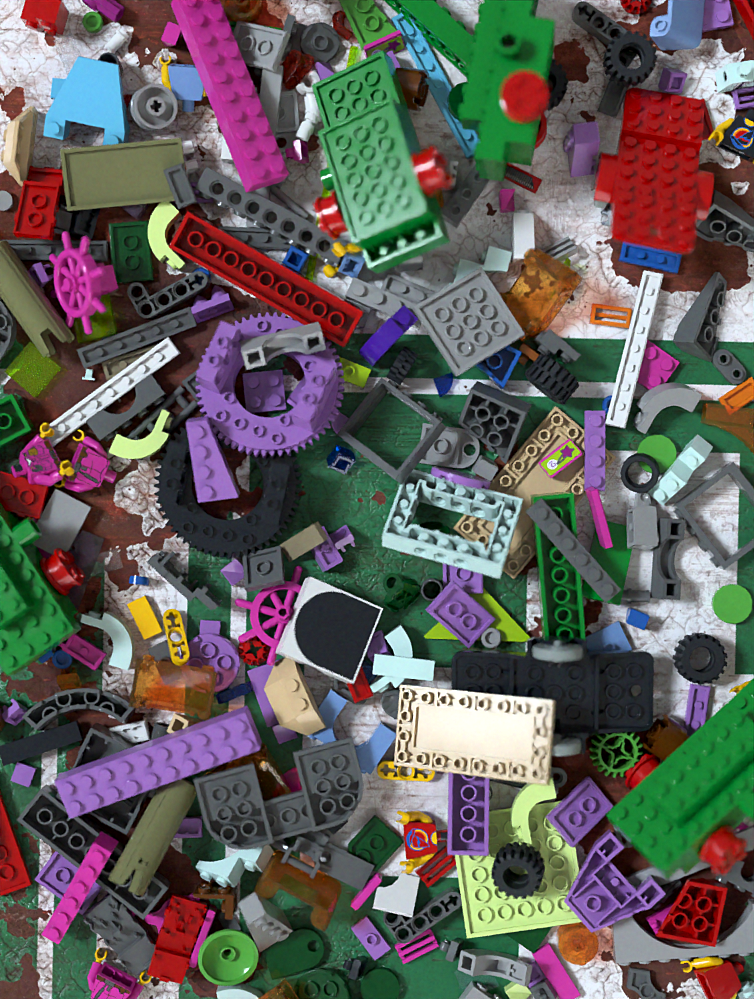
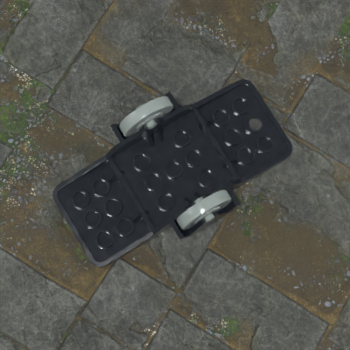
M533 637L527 639V652H456L452 657L451 690L554 700L555 713L551 756H567L577 753L586 754V737L601 733L642 732L650 729L653 723L654 659L649 652L644 650H593V652H587V640L577 637ZM634 685L641 687V693L637 696H633L630 693V689Z

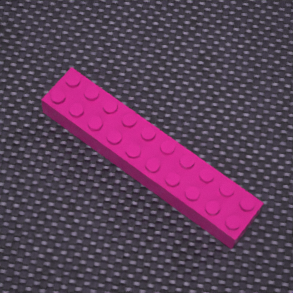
M172 0L171 7L246 193L282 182L289 175V172L220 0Z

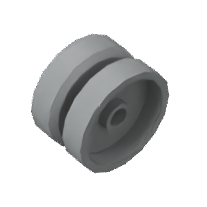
M149 84L138 89L131 96L129 114L132 121L139 128L145 131H156L169 126L174 121L177 114V101L174 94L167 87L161 84ZM150 105H153L155 110H151Z

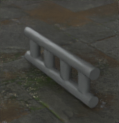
M180 385L127 438L141 440L139 435L146 428L152 432L155 427L153 422L159 417L162 409L170 412L168 408L177 401L184 410L176 417L173 414L171 415V418H173L172 424L169 429L164 431L170 434L198 407V403L195 400L189 403L182 396L186 390Z

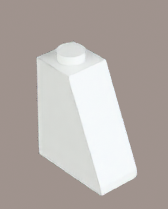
M517 210V213L512 215L511 264H532L535 259L534 213H529L528 210Z

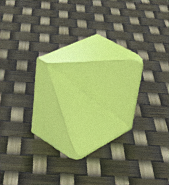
M511 982L504 987L510 999H527L532 994L528 986H522L515 982Z

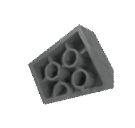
M477 381L470 389L458 424L476 439L479 438L487 445L486 448L491 452L494 451L506 464L519 439L532 405Z

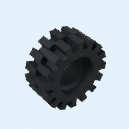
M404 346L386 377L401 385L419 354Z

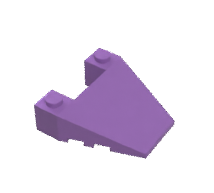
M610 829L594 842L564 900L591 933L614 924L623 918H628L642 910L651 908L666 895L665 891L651 875L635 888L611 862V859L624 846Z

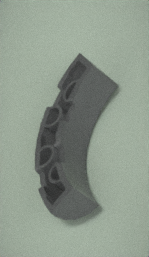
M80 688L62 691L38 702L22 718L36 730L43 731L54 720L68 713L81 710H95L107 713L121 723L126 724L133 716L136 708L128 701L112 693L98 689Z

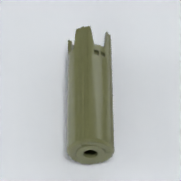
M0 241V297L42 356H47L48 358L57 353L48 334L53 332L62 343L65 341L71 343L75 337L8 241Z
M181 778L157 788L108 880L123 885L132 871L135 870L128 891L141 897L143 896L197 796L194 784Z

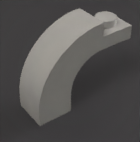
M664 383L655 386L647 391L637 402L636 405L641 408V411L636 414L633 426L638 431L646 434L654 418L662 409L669 406H679L693 412L702 395L697 390L681 383Z
M484 949L461 950L458 970L471 976H498L522 986H529L532 965L522 962V958L502 952Z

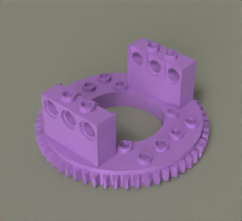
M266 312L265 317L258 313L257 318L250 315V320H246L243 317L242 323L235 321V326L221 321L213 340L210 342L209 348L205 349L206 355H202L203 361L199 363L200 368L196 374V382L200 385L195 386L196 391L200 392L196 394L197 399H200L197 402L198 406L203 407L200 409L202 415L206 414L204 417H209L215 434L219 433V440L221 441L225 438V445L231 443L233 450L239 446L238 451L240 453L246 449L248 456H250L252 451L255 457L262 453L263 458H266L268 453L272 458L275 457L276 453L279 454L280 458L283 457V452L290 456L291 450L298 453V447H302L305 450L306 443L312 446L313 438L320 440L318 434L325 435L324 427L330 429L329 421L335 422V417L332 414H339L338 409L335 407L342 406L338 400L344 398L340 392L345 390L344 386H341V384L345 383L344 378H340L344 375V372L339 370L342 368V364L338 363L340 358L339 355H335L336 349H330L332 347L331 341L326 342L327 338L323 336L326 350L310 354L296 351L282 353L294 359L302 368L305 374V388L302 395L299 394L298 396L299 401L297 405L289 412L277 417H259L245 410L236 398V377L245 364L239 341L303 326L304 324L290 316L286 318L285 313L278 317L277 312H274L273 316Z

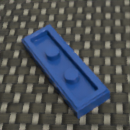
M623 242L619 261L678 274L682 254Z

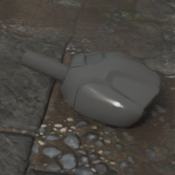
M399 689L386 691L381 698L384 712L395 720L398 717Z

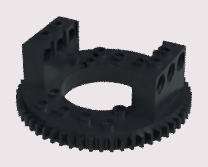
M180 427L181 434L174 433L176 439H169L168 446H164L167 452L160 453L164 459L157 461L161 468H155V471L159 472L160 475L154 477V479L159 481L158 484L154 485L155 488H159V491L154 493L158 496L156 503L162 504V507L158 510L165 511L162 519H169L166 525H173L171 532L178 531L176 537L180 538L183 536L184 544L190 541V548L197 545L198 552L204 548L205 555L211 550L213 557L219 552L220 558H223L226 552L229 558H232L233 552H235L237 557H240L241 551L247 556L248 549L255 553V546L260 550L263 549L262 543L269 546V538L276 541L275 533L278 535L283 534L280 528H288L285 522H292L289 515H296L292 508L299 507L294 501L301 499L296 493L302 491V489L297 487L302 481L297 480L296 477L302 474L295 471L300 465L293 463L298 458L288 456L286 452H283V457L281 458L278 453L275 454L274 458L269 453L266 458H263L262 453L255 457L252 451L250 456L258 464L263 476V492L258 504L251 512L238 519L225 520L216 518L207 513L195 497L193 488L194 472L187 429ZM218 438L221 449L231 448V443L225 445V438L221 441Z

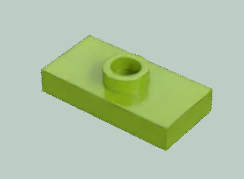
M339 357L338 363L342 364V368L339 370L344 372V375L340 378H344V381L364 388L371 369Z

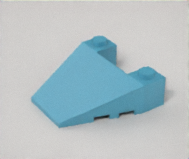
M78 56L46 114L43 136L64 140L69 137L72 121L105 128L103 145L128 143L130 126L127 120L126 103H124L119 65Z

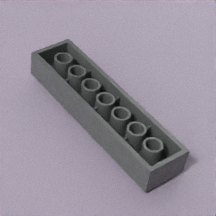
M46 784L21 813L17 821L79 869L101 831L112 838L114 837L85 814L69 818L63 801L55 798L57 792ZM119 841L95 882L144 920L169 888L171 882L156 871L141 897L128 891L135 870L132 871L123 885L108 880L126 847Z

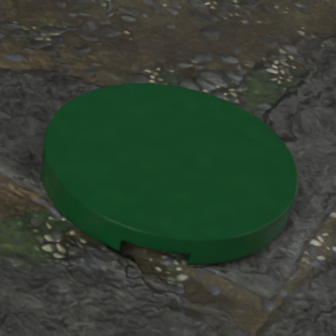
M314 968L299 978L294 986L292 999H351V992L344 978L337 972L328 968Z

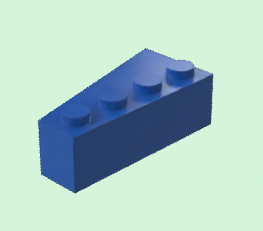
M508 345L478 363L475 367L500 389H503L522 352Z

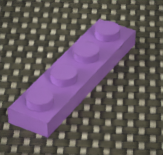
M584 411V491L589 487L605 491V411Z

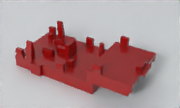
M29 167L27 181L24 180L18 212L14 216L15 226L13 233L15 237L53 241L54 227H56L57 222L56 212L58 213L59 197L65 194L63 171L61 169H55L54 167Z
M0 471V503L4 509L18 513L17 515L21 517L29 516L41 519L49 486L29 484L25 477L19 476L15 478L13 474Z
M172 893L169 905L164 910L165 917L154 946V953L147 970V975L159 978V981L167 983L171 981L182 984L186 970L190 966V955L194 943L197 942L199 928L205 920L204 913L208 909L206 902Z

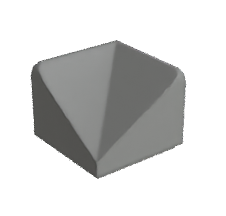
M483 455L478 456L472 467L474 473L489 481L493 479L498 471L497 463Z

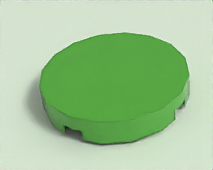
M651 435L644 438L639 443L636 452L653 457L659 465L660 474L669 469L676 460L677 455L673 442L663 435ZM638 462L644 471L652 474V470L647 463Z
M727 584L716 590L712 597L711 606L718 619L725 623L736 624L749 616L753 602L751 595L745 588L736 584Z

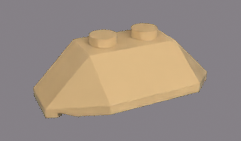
M32 106L9 122L7 130H4L3 139L6 143L5 150L3 149L1 152V161L22 188L24 180L27 181L29 167L32 166L38 111Z
M286 657L275 662L264 691L279 725L307 736L326 728L298 662Z

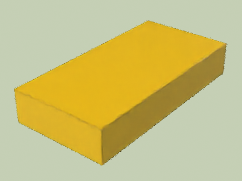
M146 595L127 604L144 640L163 631Z

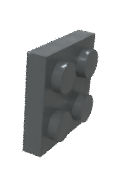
M281 546L255 551V553L250 552L247 556L242 554L244 588L247 592L285 584L283 549Z

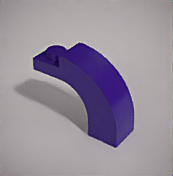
M403 305L372 335L360 349L359 354L373 367L418 319Z

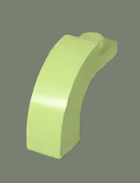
M160 202L149 220V244L161 263L169 258L166 262L174 270L179 268L183 271L187 265L169 248L168 244L169 229L182 215L170 202Z
M162 409L153 431L144 439L131 440L116 434L109 453L127 459H142L159 452L171 437V434L164 431L169 429L172 424V413Z
M550 776L549 785L526 784L513 801L511 825L512 827L520 826L517 829L518 840H523L527 845L532 844L528 825V816L531 809L538 802L556 798L552 776Z

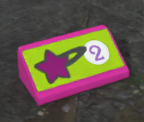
M397 30L363 47L364 55L368 58L382 50L385 53L392 50L394 54L403 51L405 44L401 31Z
M569 438L539 461L538 464L551 479L583 453Z

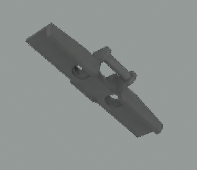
M312 830L294 835L296 840L293 844H287L284 838L269 844L285 852L281 863L285 864L286 862L308 873L310 878L313 879L317 871L320 870L361 891L375 866L328 842L330 836L320 831L313 832ZM292 850L295 852L300 851L312 857V860L315 862L314 867L290 856V852ZM322 852H329L331 860L328 862L321 861L320 856Z

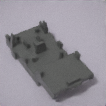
M161 550L159 554L156 553L147 561L158 574L167 580L189 602L196 596L211 611L222 605V600L209 591V588L212 586L209 582L205 586L201 584L195 589L194 585L198 580L196 579L190 584L185 579L188 576L185 572L186 569L183 568L179 572L174 567L175 565L169 561L175 555L173 551L165 556V553Z
M110 893L83 914L84 922L87 925L89 924L92 932L98 933L104 939V943L118 954V959L121 961L120 964L123 967L126 966L136 977L144 969H148L156 942L149 936L148 930L132 915L123 903Z

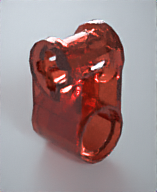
M292 50L289 53L288 57L280 65L284 66L282 83L286 89L296 88L307 73L312 70L314 66L312 55L302 54L299 50Z

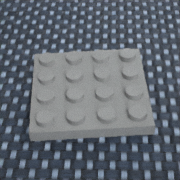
M482 267L413 307L417 317L455 376L460 375L525 335Z

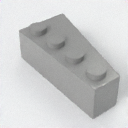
M256 892L238 903L259 952H262L277 941L286 939L289 936L288 934L293 931L283 910Z

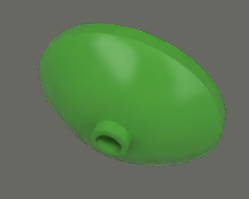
M224 929L211 934L202 943L198 953V965L203 976L210 982L221 986H232L245 981L252 975L258 963V949L254 940L245 932L236 929Z

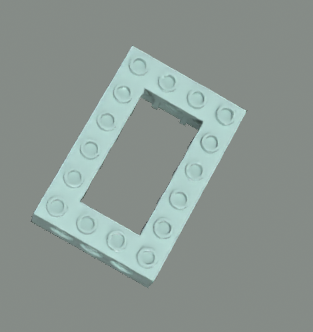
M413 469L405 481L400 484L382 533V546L500 579L521 514L523 499L484 488L477 489L445 480L443 477L439 479L431 474ZM419 502L495 522L493 534H490L487 551H485V546L481 542L460 539L456 535L453 537L439 533L440 531L438 530L431 531L420 528V525L411 524Z

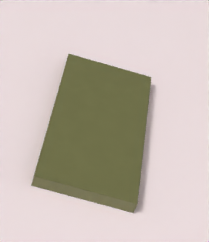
M182 138L60 149L67 211L175 201L163 170L183 163L185 168Z

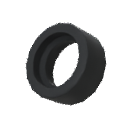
M635 453L625 460L620 474L626 488L636 493H643L651 490L656 485L660 471L659 465L653 457L644 453ZM645 462L650 466L652 476L647 483L636 484L629 478L628 470L633 463Z

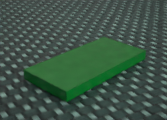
M607 521L613 547L605 549L600 546L595 528L589 554L621 589L607 603L620 606L632 549H627L626 525ZM584 579L582 597L604 602Z

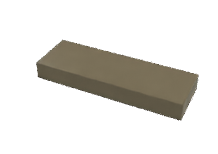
M156 345L101 362L107 381Z
M316 522L279 546L283 549V553L288 561L291 562L329 538L319 522Z

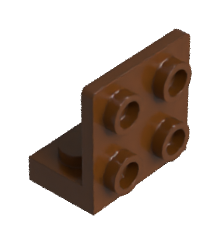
M203 881L197 885L193 898L224 899L222 900V913H225V919L233 920L237 910L238 885L235 888L228 885L223 887L221 885H214L210 881Z

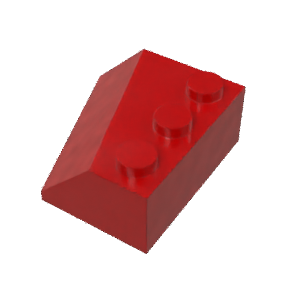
M697 878L687 880L659 928L656 937L716 947L728 888L722 882L712 879Z

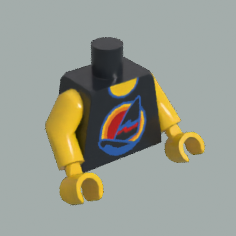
M749 109L745 118L737 115L735 119L729 118L716 127L708 140L715 139L717 147L750 162L754 159V110Z

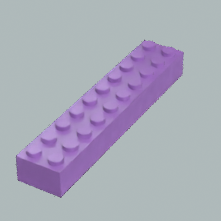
M244 706L60 773L54 783L69 818H73L258 751L261 748L262 741L248 706Z

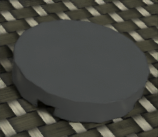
M324 22L310 24L304 29L300 37L302 54L313 63L329 62L332 60L340 48L339 36L336 30Z

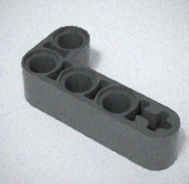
M585 1L578 2L572 12L573 22L606 46L612 41L610 33L618 35L623 32L625 35L627 31ZM581 11H584L585 14H583L582 16H580L579 13H580ZM599 21L603 27L596 28L593 22ZM629 50L621 51L619 53V60L628 68L637 56V53Z
M196 271L151 295L145 285L137 282L129 285L127 293L137 313L141 317L151 320L209 288L211 281L207 274ZM198 277L204 278L202 285L194 284L198 282ZM185 285L187 292L185 295L180 296L178 289ZM141 287L143 290L142 295L137 298L134 295V291L136 288ZM168 295L170 298L169 303L163 306L161 298ZM146 305L152 306V312L149 315L144 314Z
M456 887L445 889L413 912L412 918L397 914L398 916L395 919H389L387 917L389 912L383 911L384 923L399 943L406 944L458 909L462 904L460 890ZM449 896L456 897V901L449 899ZM433 906H440L442 908L439 913L431 911ZM423 917L425 922L423 924H416L415 919ZM402 928H405L409 931V933L405 936H402L398 933V931Z

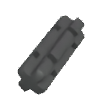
M677 879L669 884H665L662 889L666 895L651 908L656 910L660 907L661 902L664 903L675 893V889L678 890L682 886L681 881Z

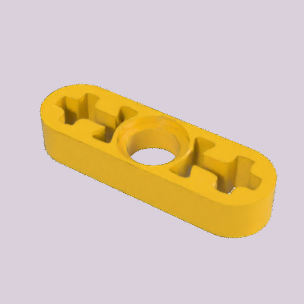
M168 609L163 614V625L170 656L175 665L182 666L189 661L190 655L180 612L176 609ZM169 616H173V618H176L175 627L173 628L171 620H168ZM173 633H179L182 639L176 642L170 636ZM177 647H180L183 659L177 656Z
M382 760L377 766V773L382 779L427 782L432 780L435 775L434 770H429L431 773H428L427 777H424L423 773L417 772L418 777H414L415 768H411V774L403 776L400 773L402 766L397 767V776L394 775V771H388V774L385 775L384 771L380 770V768H384V765L387 764L390 769H395L394 760Z

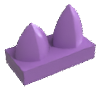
M214 285L212 289L211 300L208 301L206 298L197 295L193 302V307H190L197 323L234 310L229 294L217 285Z

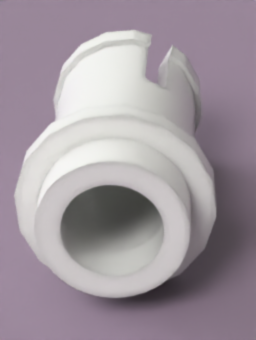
M122 28L116 30L117 33L104 45L113 54L125 41L128 42L127 39L130 37Z

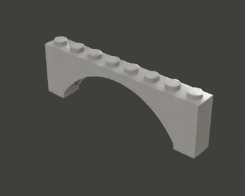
M748 899V905L737 921L718 935L716 947L695 943L682 944L670 942L656 937L635 921L633 916L623 918L611 924L613 958L616 964L619 963V965L627 966L631 962L649 964L654 960H659V962H670L671 959L688 961L691 957L705 958L718 955L719 957L726 958L730 957V954L748 956L750 953H754V899Z

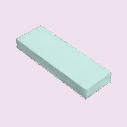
M375 654L373 674L433 681L435 660Z

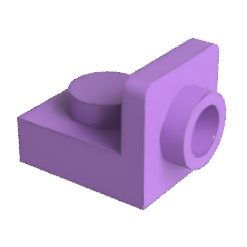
M382 630L373 633L367 649L368 658L373 663L375 654L392 655L388 650Z

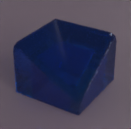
M336 445L327 457L328 468L344 475L356 461L353 451Z

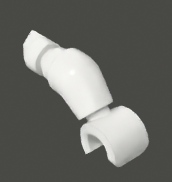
M315 71L306 73V79L311 84L310 88L306 87L304 83L296 86L300 94L306 95L304 97L306 107L304 112L305 121H302L296 137L307 142L315 130L314 126H317L318 122L322 120L312 88L313 84L320 81V77Z

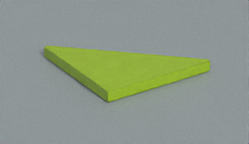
M484 588L483 593L469 594L495 618V621L488 628L497 629L501 634V641L527 642V639L530 637ZM439 622L424 635L426 639L459 640Z

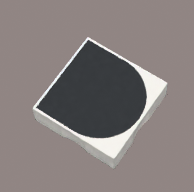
M305 578L294 605L293 615L284 629L275 653L300 664L310 665L322 673L347 684H354L383 608L315 578Z

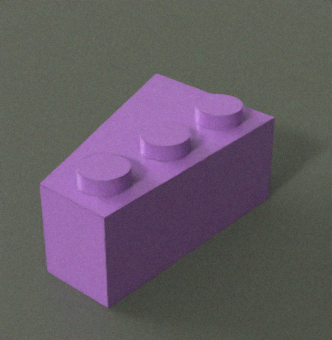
M597 121L573 124L567 136H565V140H563L564 152L568 154L570 178L594 175L593 165H596V159H593V156L598 155L600 144Z

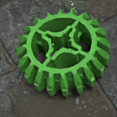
M635 732L596 734L597 740L591 739L595 746H589V750L593 752L589 755L591 759H594L592 764L598 766L597 770L599 772L604 770L605 776L611 773V776L616 778L618 772L620 777H624V771L627 772L629 768L634 767V763L640 761V758L637 756L643 755V751L639 749L643 747V744L638 742L640 737L634 735ZM613 736H618L614 739V741L606 742L609 738ZM625 738L630 742V753L624 749ZM618 747L621 752L614 754L611 749H617ZM602 748L608 752L607 763L602 760ZM626 759L623 763L614 765L617 764L618 760Z

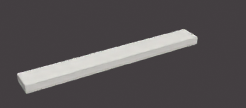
M643 271L605 422L606 425L626 429L663 274Z
M167 337L50 423V427L46 432L52 428L55 433L52 437H45V439H49L52 447L85 424L86 420L101 409L104 410L134 388L137 383L180 354V351L171 339Z

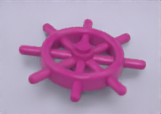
M301 566L295 567L291 582L285 581V584L262 589L253 602L240 598L235 600L236 606L251 610L250 620L253 628L238 637L239 642L244 643L258 636L263 643L271 647L267 659L269 666L275 663L277 657L276 649L284 629L294 612L292 603L295 593L299 594L302 587L298 584L302 573ZM288 590L284 605L277 591ZM268 596H270L276 609L262 605ZM259 613L273 616V618L260 624ZM277 625L274 639L264 632Z

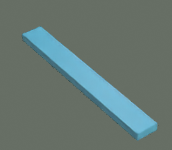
M400 13L391 18L395 28L401 31L404 44L417 68L428 71L429 79L425 78V83L429 85V90L468 160L475 156L476 142L480 143L476 131L463 129L462 122L455 119L449 112L447 97L452 87L422 32L415 26L414 17L411 19L413 28L402 18L404 15Z

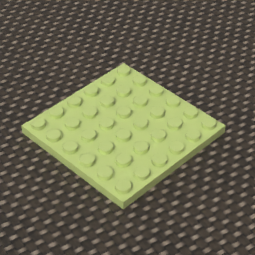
M562 800L535 804L528 816L532 840L531 845L535 847V852L539 851L541 853L540 858L544 859L545 865L541 886L537 892H534L533 896L529 897L527 895L526 899L521 897L513 899L511 895L507 897L505 892L500 893L498 891L499 887H495L493 884L494 880L491 879L492 866L502 846L505 847L508 843L512 845L514 842L523 844V840L519 841L517 829L520 826L512 827L511 825L512 807L489 810L488 856L455 855L467 938L582 922L564 902L579 873L575 846L570 847L545 817ZM509 867L516 874H527L521 867Z

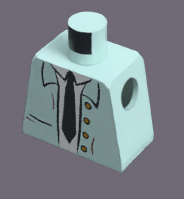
M754 60L726 64L715 73L718 93L754 86Z

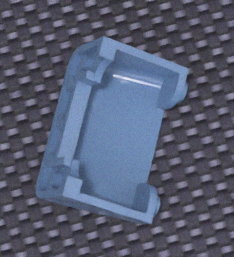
M669 0L668 15L656 17L650 27V37L661 51L690 50L699 46L702 40L705 0Z

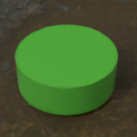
M97 12L86 13L82 20L84 28L89 33H98L103 28V19Z

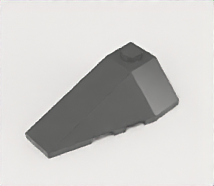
M714 190L706 221H698L696 224V235L707 241L712 242L716 240L724 242L726 246L735 245L742 247L745 251L754 253V219L730 198Z
M719 272L713 274L683 317L673 339V342L681 351L708 362H712L718 345L719 337H716L717 325L721 326L722 321L719 318L720 307L724 306L727 281Z

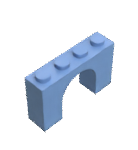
M332 687L318 707L326 728L308 736L313 740H320L323 744L339 740L334 733L333 724L348 699L337 693ZM380 721L366 742L354 746L360 770L363 774L367 772L371 775L396 738V731Z

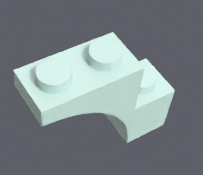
M489 246L488 250H483L480 262H483V265L460 259L459 264L455 263L452 275H455L454 283L481 267L486 274H506L512 252Z
M697 434L685 446L674 463L648 493L663 506L687 483L693 471L706 460L713 446Z
M269 844L253 849L239 850L223 860L214 862L199 860L196 869L199 871L200 877L206 881L214 880L223 887L228 885L235 888L245 868L252 872L255 870L263 872L274 851Z

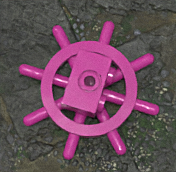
M64 231L62 233V240L65 250L58 257L55 254L49 256V260L55 265V290L51 291L50 295L53 298H58L60 305L67 313L65 324L68 328L73 326L74 318H82L85 333L89 335L93 332L90 316L96 310L100 313L106 312V306L100 301L101 296L118 289L113 265L96 264L89 254L90 239L84 236L81 240L80 248H73L69 232Z

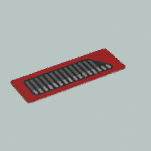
M507 162L504 179L535 194L542 179Z

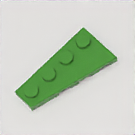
M339 0L362 51L365 45L397 31L389 23L386 16L377 8L373 0Z

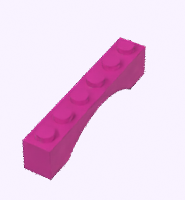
M102 831L100 832L42 932V936L59 945L119 841Z

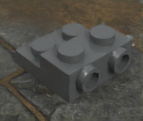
M550 329L546 332L542 330L533 341L538 347L537 351L540 354L552 357L557 353V358L565 364L567 362L572 364L580 356L577 351Z

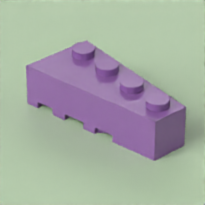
M209 417L188 419L186 427L198 503L238 498L240 491L234 481L233 474L229 469Z

